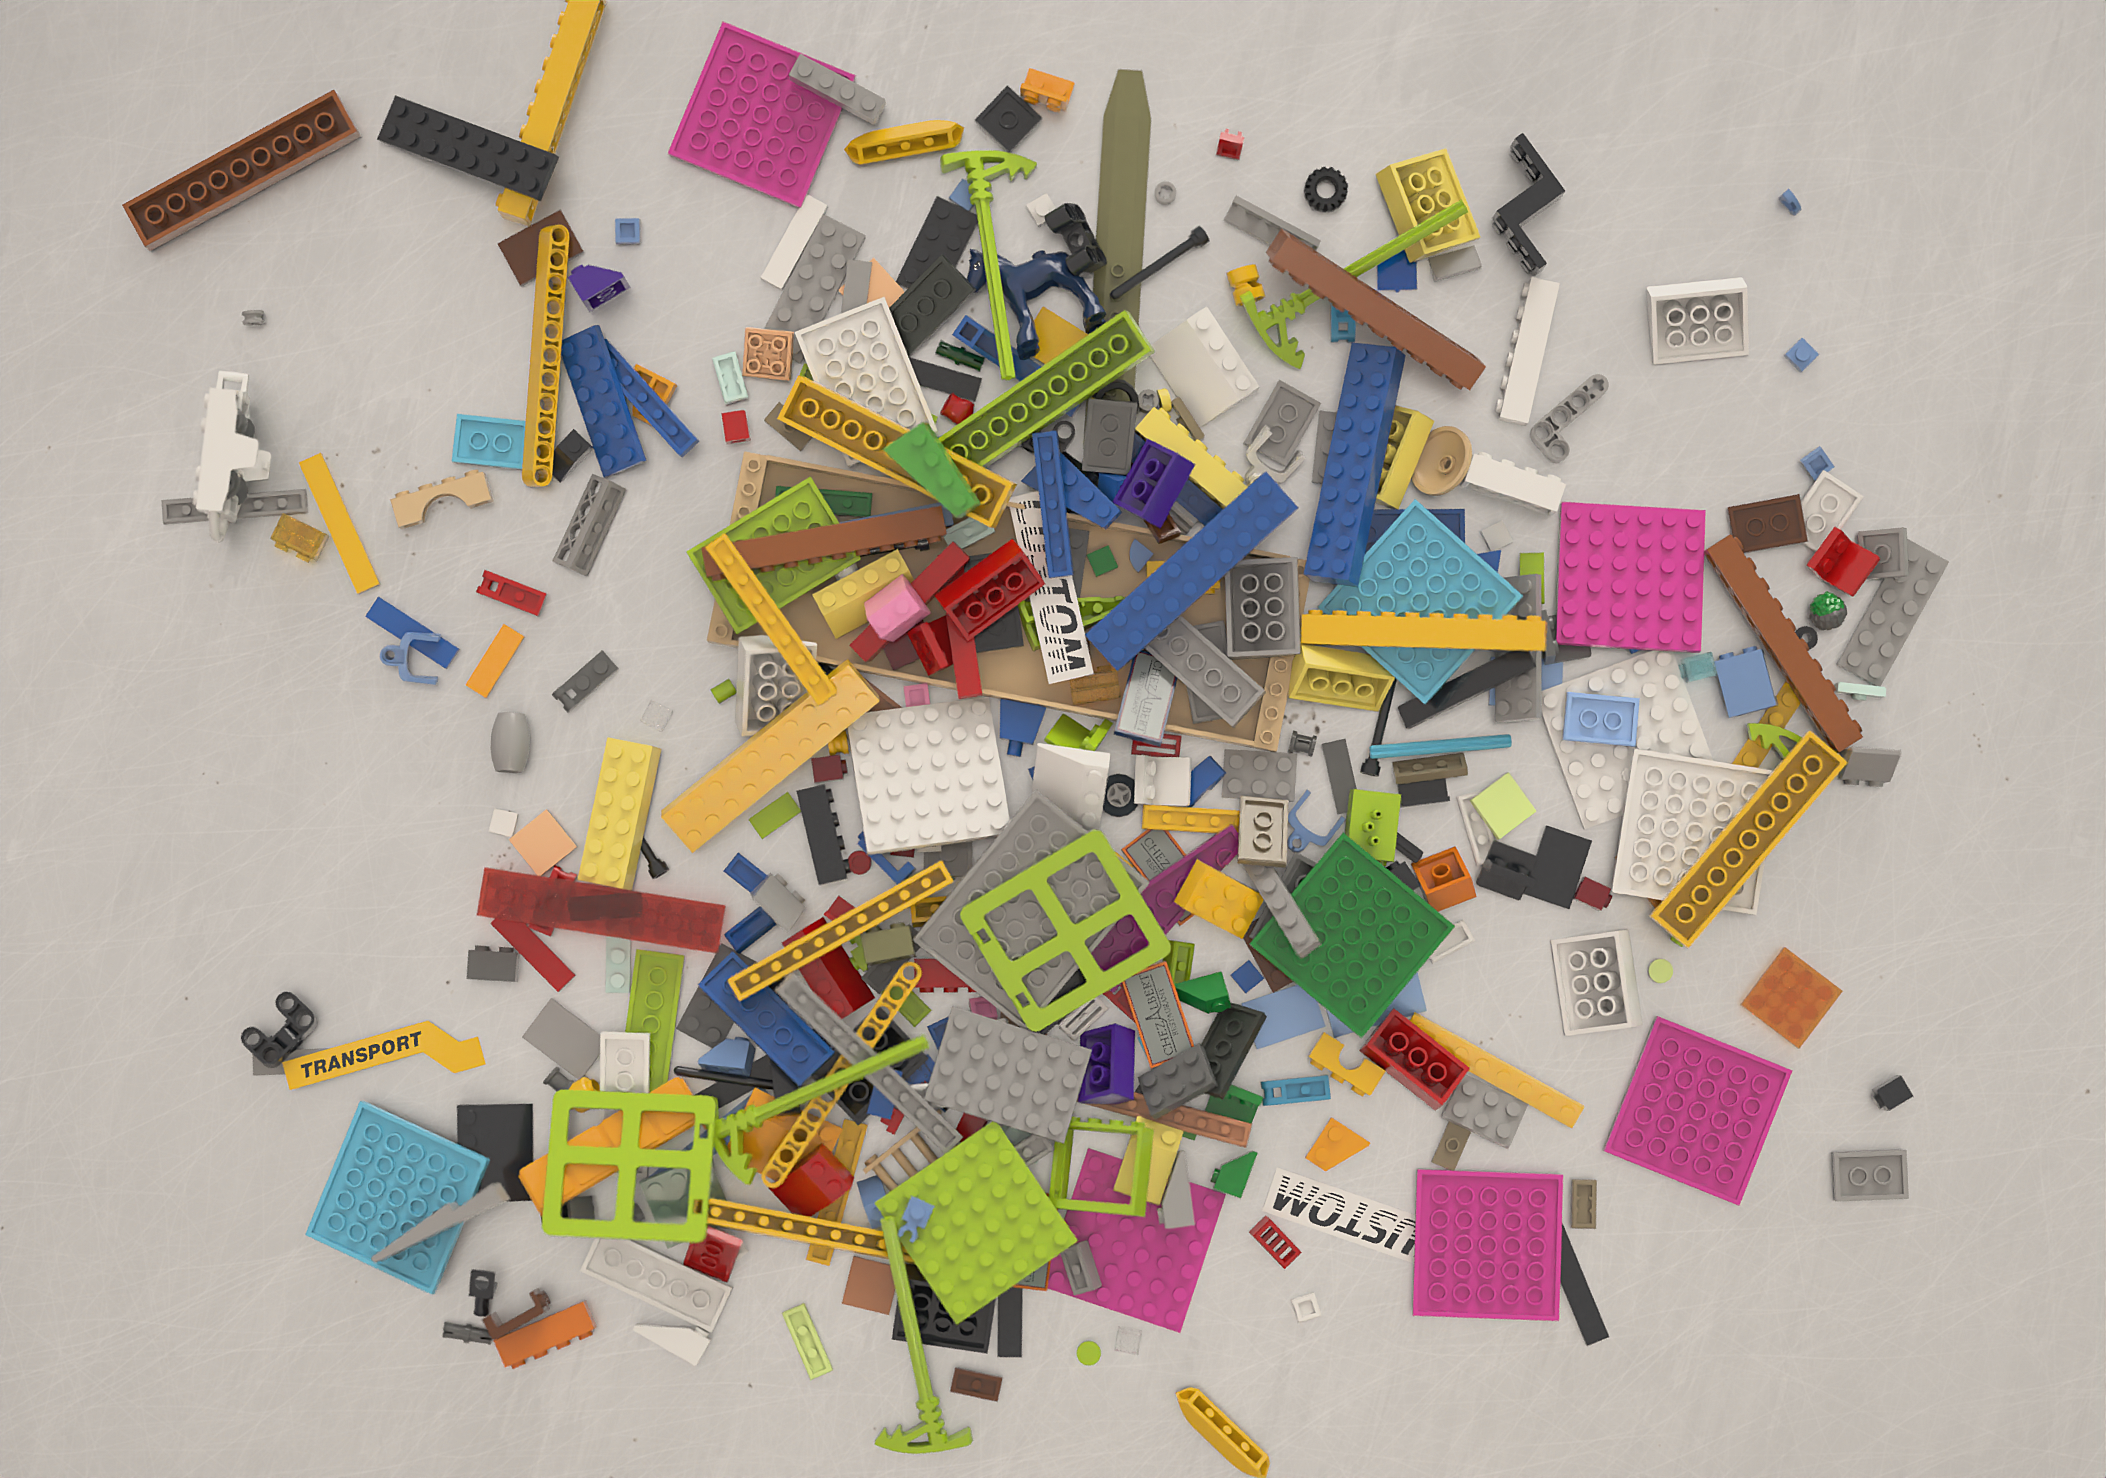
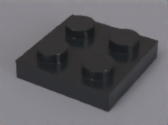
M1007 85L975 119V122L1000 146L1011 153L1038 125L1042 117Z

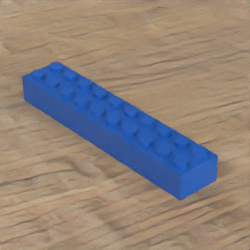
M1354 342L1351 344L1304 569V575L1314 582L1358 587L1406 357L1396 347Z
M1265 471L1089 630L1085 636L1117 671L1121 670L1297 511L1299 507Z

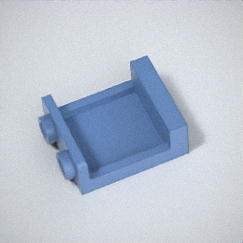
M1757 646L1742 649L1743 654L1734 656L1733 652L1720 655V660L1714 661L1729 718L1778 706L1765 662L1764 650H1757Z

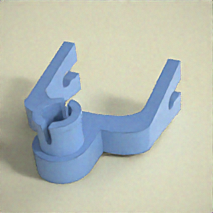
M407 632L402 637L400 646L387 645L381 650L380 660L382 663L389 666H398L399 675L403 681L436 685V682H438V676L412 675L408 669L407 655L410 642L413 639L439 642L441 634ZM389 650L393 651L395 657H389L386 652Z
M1308 789L1288 814V822L1295 830L1289 836L1287 845L1293 852L1303 851L1310 841L1320 846L1326 845L1346 820V818L1341 816L1326 836H1319L1304 827L1297 819L1296 812L1311 794ZM1300 839L1302 844L1300 847H1294L1292 841Z

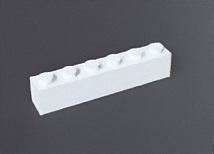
M1531 277L1529 283L1524 282L1521 296L1525 297L1523 306L1519 305L1516 320H1520L1518 329L1513 330L1511 343L1515 345L1513 353L1509 352L1506 360V366L1509 367L1508 376L1503 375L1500 389L1504 390L1502 399L1498 398L1495 413H1499L1498 420L1526 426L1529 422L1560 283Z

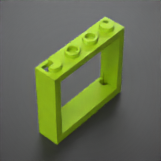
M1071 1117L1064 1143L1056 1141L1054 1143L1049 1199L1054 1207L1062 1210L1145 1217L1154 1129L1146 1128L1145 1123L1131 1121V1125L1126 1126L1124 1121L1109 1120V1124H1102V1119L1088 1118V1122H1081V1118ZM1074 1130L1138 1135L1130 1205L1067 1199Z

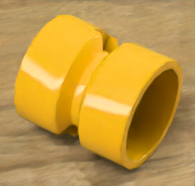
M1256 264L1239 267L1226 273L1230 287L1235 289L1232 295L1236 306H1243L1240 295L1247 291H1251L1255 302L1266 297L1262 284L1257 282L1259 273Z

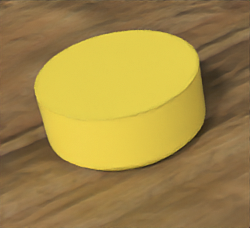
M1166 388L1157 390L1160 408L1166 412H1171L1172 404L1168 390Z

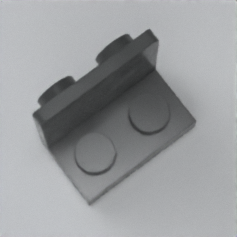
M1541 610V621L1547 622L1546 651H1541L1544 665L1591 657V648L1588 646L1558 645L1557 639H1555L1556 615L1548 616L1546 610Z

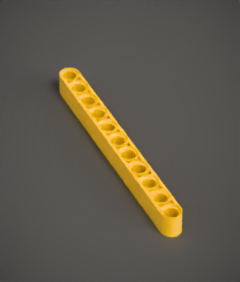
M563 225L544 227L539 234L522 480L529 487L546 486L552 479L569 248V232ZM553 231L556 234V241L552 238ZM551 255L554 257V265H552L550 260ZM549 280L553 283L552 289L549 287ZM548 303H549L550 306H551V312H550V313H549L548 310H547V304H548ZM546 327L549 329L548 337L545 334ZM544 351H546L548 356L547 361H545L543 356ZM543 375H544L545 378H546V383H545V385L542 383V376H543ZM541 399H542L543 402H544V408H543V409H542L541 406H540V401H541ZM539 423L542 425L541 433L538 430ZM538 447L540 448V451H541L540 457H538V455H537V448H538ZM536 471H537L538 474H539V479H538V481L535 479V472H536Z
M906 962L900 966L857 1030L856 1034L871 1049H873L920 979L921 969L916 963ZM907 966H913L917 971L916 977L912 980H907L903 975V970ZM894 986H899L903 990V996L899 1000H893L889 995L890 989ZM881 1006H885L889 1010V1017L886 1020H879L876 1017V1010ZM865 1027H873L875 1029L876 1035L873 1040L867 1041L862 1037V1031ZM841 1054L826 1077L833 1075L837 1068H849L853 1065ZM848 1084L835 1089V1096L831 1101H824L821 1096L809 1101L763 1169L762 1180L766 1186L777 1187L783 1182ZM811 1108H817L821 1112V1117L816 1122H812L807 1118V1112ZM802 1128L807 1132V1138L803 1142H797L793 1138V1133L796 1129ZM783 1149H790L793 1152V1159L790 1162L780 1160L779 1154ZM775 1169L779 1172L780 1177L777 1182L771 1183L766 1180L765 1175L768 1170Z

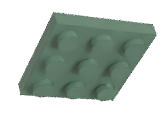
M712 1167L710 1198L727 1201ZM670 1168L639 1181L656 1223L685 1224L687 1222L691 1178L690 1169ZM707 1225V1226H710V1227L715 1228V1229H716V1228H719V1227H716V1226ZM664 1241L667 1249L683 1243Z

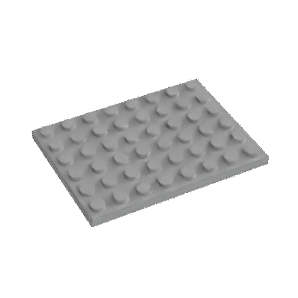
M1037 790L1034 791L912 939L1023 1029H1028L963 923L960 912L968 903L1088 833L1087 830ZM1089 852L1047 878V882L1073 923H1079L1120 898V893L1094 852ZM1118 856L1141 894L1149 884V881ZM1030 889L1025 890L984 915L986 922L1010 960L1018 959L1057 935V930ZM1117 921L1085 940V944L1090 952L1095 949ZM984 928L977 931L983 943L991 940ZM1065 951L1024 975L1022 981L1036 1004L1043 1008L1050 1003L1079 967L1071 953ZM1023 992L1016 995L1022 1007L1029 1004Z

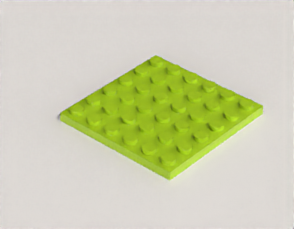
M993 1121L875 1202L884 1218L886 1216L895 1217L898 1233L901 1227L907 1225L908 1221L902 1219V1216L912 1196L934 1206L925 1228L917 1226V1238L914 1242H910L912 1238L910 1230H905L902 1237L899 1236V1240L956 1324L969 1317L1078 1241L997 1122Z

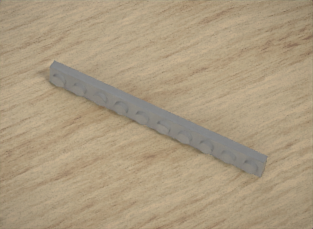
M791 973L775 990L852 1065L878 1055L794 973ZM890 1066L864 1076L943 1153L949 1152L963 1137Z

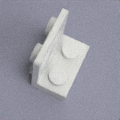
M1136 755L1135 804L1160 806L1190 805L1191 758Z

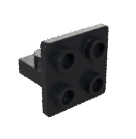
M1494 840L1476 884L1507 897L1521 900L1526 886L1533 888L1537 880L1531 875L1537 861V856Z

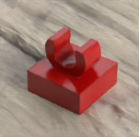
M1229 129L1221 132L1216 155L1239 160L1244 141L1242 133L1238 131L1237 135L1229 134Z

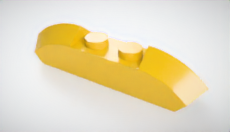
M931 120L880 129L856 137L848 143L844 150L854 163L866 164L956 147L960 143L964 127L951 121Z
M1189 1387L1176 1392L1183 1415L1198 1433L1240 1471L1256 1478H1266L1270 1462L1269 1456L1199 1389Z

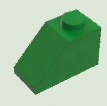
M1222 971L1175 984L1179 1001L1207 1014L1218 1013L1231 1008Z
M1249 1151L1221 1164L1220 1169L1215 1168L1210 1182L1214 1183L1213 1188L1241 1198L1257 1152Z

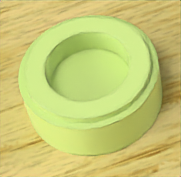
M1656 959L1650 963L1648 975L1656 983H1665L1671 979L1673 967L1665 959Z

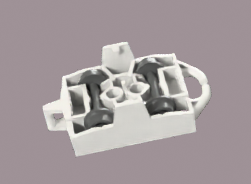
M219 371L217 388H210L209 394H205L204 399L207 417L202 419L201 431L205 435L201 466H197L196 481H199L198 491H194L193 505H196L198 511L208 514L210 536L215 542H222L226 536L229 524L236 523L237 513L248 495V485L246 482L268 480L272 455L270 452L258 449L259 442L253 439L255 426L249 417V374ZM224 381L242 383L241 391L224 389Z

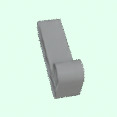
M1601 374L1591 376L1532 427L1530 431L1531 440L1551 462L1560 463L1569 455V445L1559 432L1605 394L1609 387L1605 376ZM1593 382L1595 384L1600 382V388L1596 389L1589 396L1587 391L1594 385ZM1574 396L1583 398V407L1578 408L1574 406L1572 402ZM1555 412H1563L1566 416V422L1558 423L1554 419ZM1544 427L1548 431L1547 438H1539L1536 434V429ZM1552 446H1561L1564 451L1563 456H1554Z

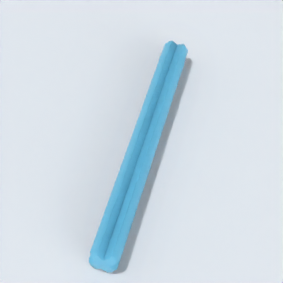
M1509 734L1372 745L1369 748L1370 758L1376 759L1509 748L1512 745V739Z

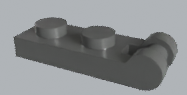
M602 650L568 681L555 690L552 696L556 700L559 699L564 705L565 711L569 713L619 668ZM571 688L577 694L572 699L567 695Z

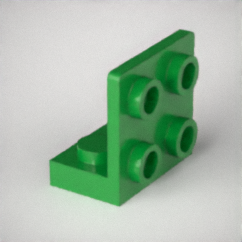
M1231 1084L1224 1099L1210 1095L1204 1111L1252 1124L1263 1097Z

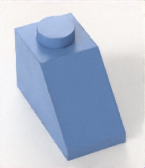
M735 1037V1040L725 1039L700 1057L698 1064L702 1070L750 1076L756 1049L747 1038Z
M875 1175L857 1182L871 1229L881 1226L880 1219L884 1217L875 1205V1202L886 1195L882 1181Z

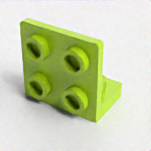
M1062 714L1044 741L1049 745L1096 751L1113 723L1105 718L1100 726L1095 724L1090 731L1066 714Z

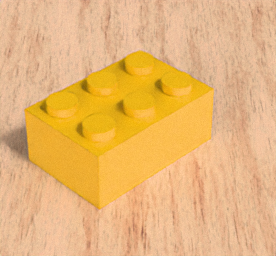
M1198 859L1174 900L1183 909L1243 939L1264 901L1261 894L1255 889Z

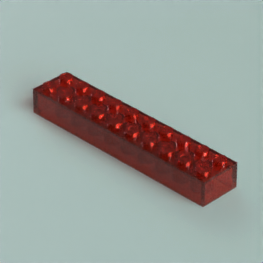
M484 867L477 916L719 954L726 905Z

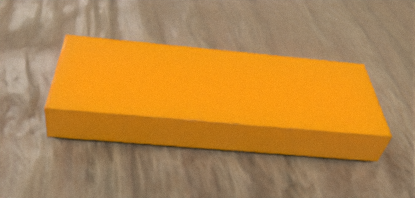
M503 624L466 683V686L487 698L525 637Z

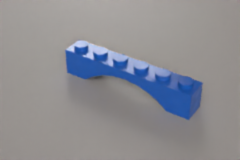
M965 315L952 335L999 366L995 334L970 316ZM1011 346L1017 380L1021 382L1042 367L1030 358L1020 360L1017 349ZM1082 403L1077 405L1075 408H1073L1066 414L1069 417H1073L1082 405Z

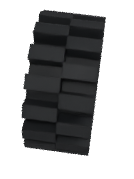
M1325 166L1321 167V169H1315L1308 176L1304 187L1305 199L1308 200V204L1315 207V210H1322V212L1329 210L1332 212L1337 207L1339 208L1345 201L1348 193V183H1346L1345 176H1342L1341 172L1334 170L1333 167L1326 168ZM1322 181H1330L1335 186V194L1330 198H1322L1317 193V185Z

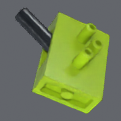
M1350 789L1345 834L1383 866H1387V862H1394L1395 849L1414 863L1418 862L1423 855V851L1397 832L1401 794Z

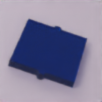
M1405 249L1377 265V291L1395 290L1398 293L1400 290H1417V261L1410 263Z

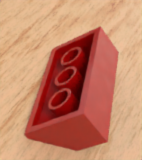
M1012 538L934 596L965 639L969 641L1046 583L1023 550Z
M824 917L818 919L783 941V947H787L828 923ZM842 945L798 969L812 992L841 1020L875 999L866 982L861 979L862 976L851 963L850 957Z
M1394 1008L1359 1050L1435 1111L1443 1106L1470 1069Z

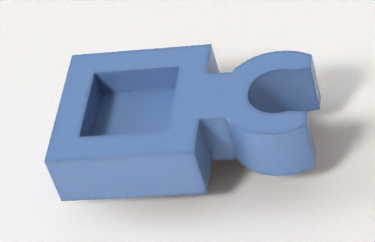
M912 1196L902 1216V1219L908 1221L907 1225L901 1227L898 1236L902 1237L905 1230H910L912 1232L910 1242H914L917 1238V1226L925 1228L934 1206Z

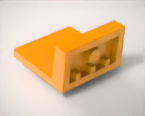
M1029 68L1025 82L1020 87V97H1023L1025 102L1032 105H1037L1038 102L1045 104L1047 109L1054 112L1066 111L1075 82Z

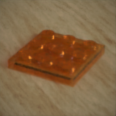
M1783 947L1740 1005L1796 1048L1800 1049L1843 991L1786 947Z

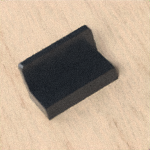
M1446 778L1397 784L1398 794H1401L1400 808L1450 801V796L1447 793Z

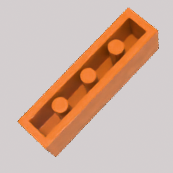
M585 1300L496 1339L494 1343L504 1367L511 1365L512 1369L526 1364L524 1359L534 1356V1359H538L547 1355V1349L556 1346L557 1350L570 1345L569 1340L578 1336L579 1340L593 1335L592 1330L597 1326Z

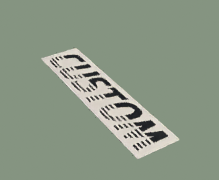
M1039 491L1011 497L1009 502L1024 504L1025 510L1010 507L1017 543L1046 583L1029 597L1048 682L1052 684L1094 674L1072 576L1048 578Z
M1277 1167L1262 1211L1414 1263L1416 1215Z

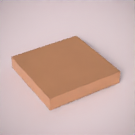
M853 1256L842 1304L889 1315L895 1293L890 1264Z

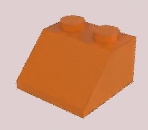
M1456 846L1421 859L1416 863H1411L1415 877L1421 885L1419 887L1424 900L1438 912L1477 897L1472 878Z

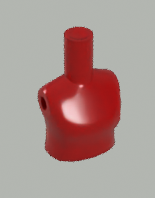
M951 393L945 401L940 415L945 416L955 425H958L973 414L975 405Z

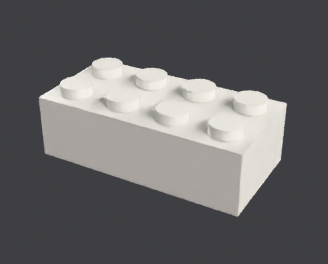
M1484 452L1472 455L1469 470L1462 480L1461 487L1549 516H1553L1557 512L1566 484L1561 483V478L1553 475H1547V477L1538 475L1539 471L1529 467H1525L1524 470L1516 468L1515 463L1502 459L1501 462L1492 460L1493 456Z

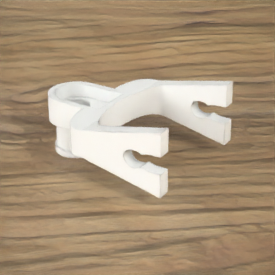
M1265 425L1246 451V456L1252 466L1247 471L1245 480L1248 486H1250L1255 479L1259 478L1266 471L1274 481L1284 482L1306 459L1305 456L1298 449L1283 471L1274 470L1264 464L1257 457L1256 451L1273 434L1270 428Z

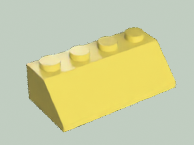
M1395 405L1375 503L1394 509H1399L1434 423V420L1419 411Z
M898 549L812 594L836 639L868 623L864 603L900 575L904 574L910 584L914 581Z
M1300 644L1301 654L1295 655L1292 661L1289 698L1379 711L1395 677L1370 654Z

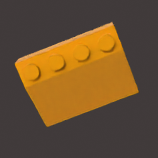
M754 1088L744 1110L746 1111L747 1107L752 1104L756 1107L767 1104L774 1100V1096ZM807 1112V1118L810 1121L816 1122L820 1119ZM800 1114L775 1115L764 1120L762 1127H754L748 1133L743 1131V1154L753 1155L748 1169L757 1168V1173L762 1175L763 1169ZM824 1120L796 1163L821 1143L832 1152L842 1132V1128ZM802 1128L796 1129L793 1133V1138L797 1142H803L807 1138V1132ZM729 1140V1142H728V1144H727V1147H728L730 1153H731V1140ZM783 1149L779 1154L780 1160L790 1162L793 1159V1152L790 1149ZM771 1169L767 1171L765 1176L775 1181L780 1177V1174L777 1170Z

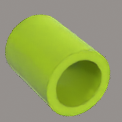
M730 679L710 689L719 704L737 693Z

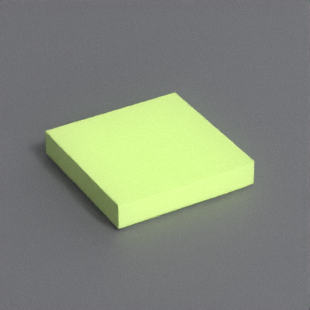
M1509 772L1505 773L1470 800L1497 840L1501 839L1536 812Z

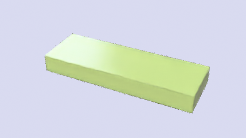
M805 1303L782 1312L810 1380L833 1371Z

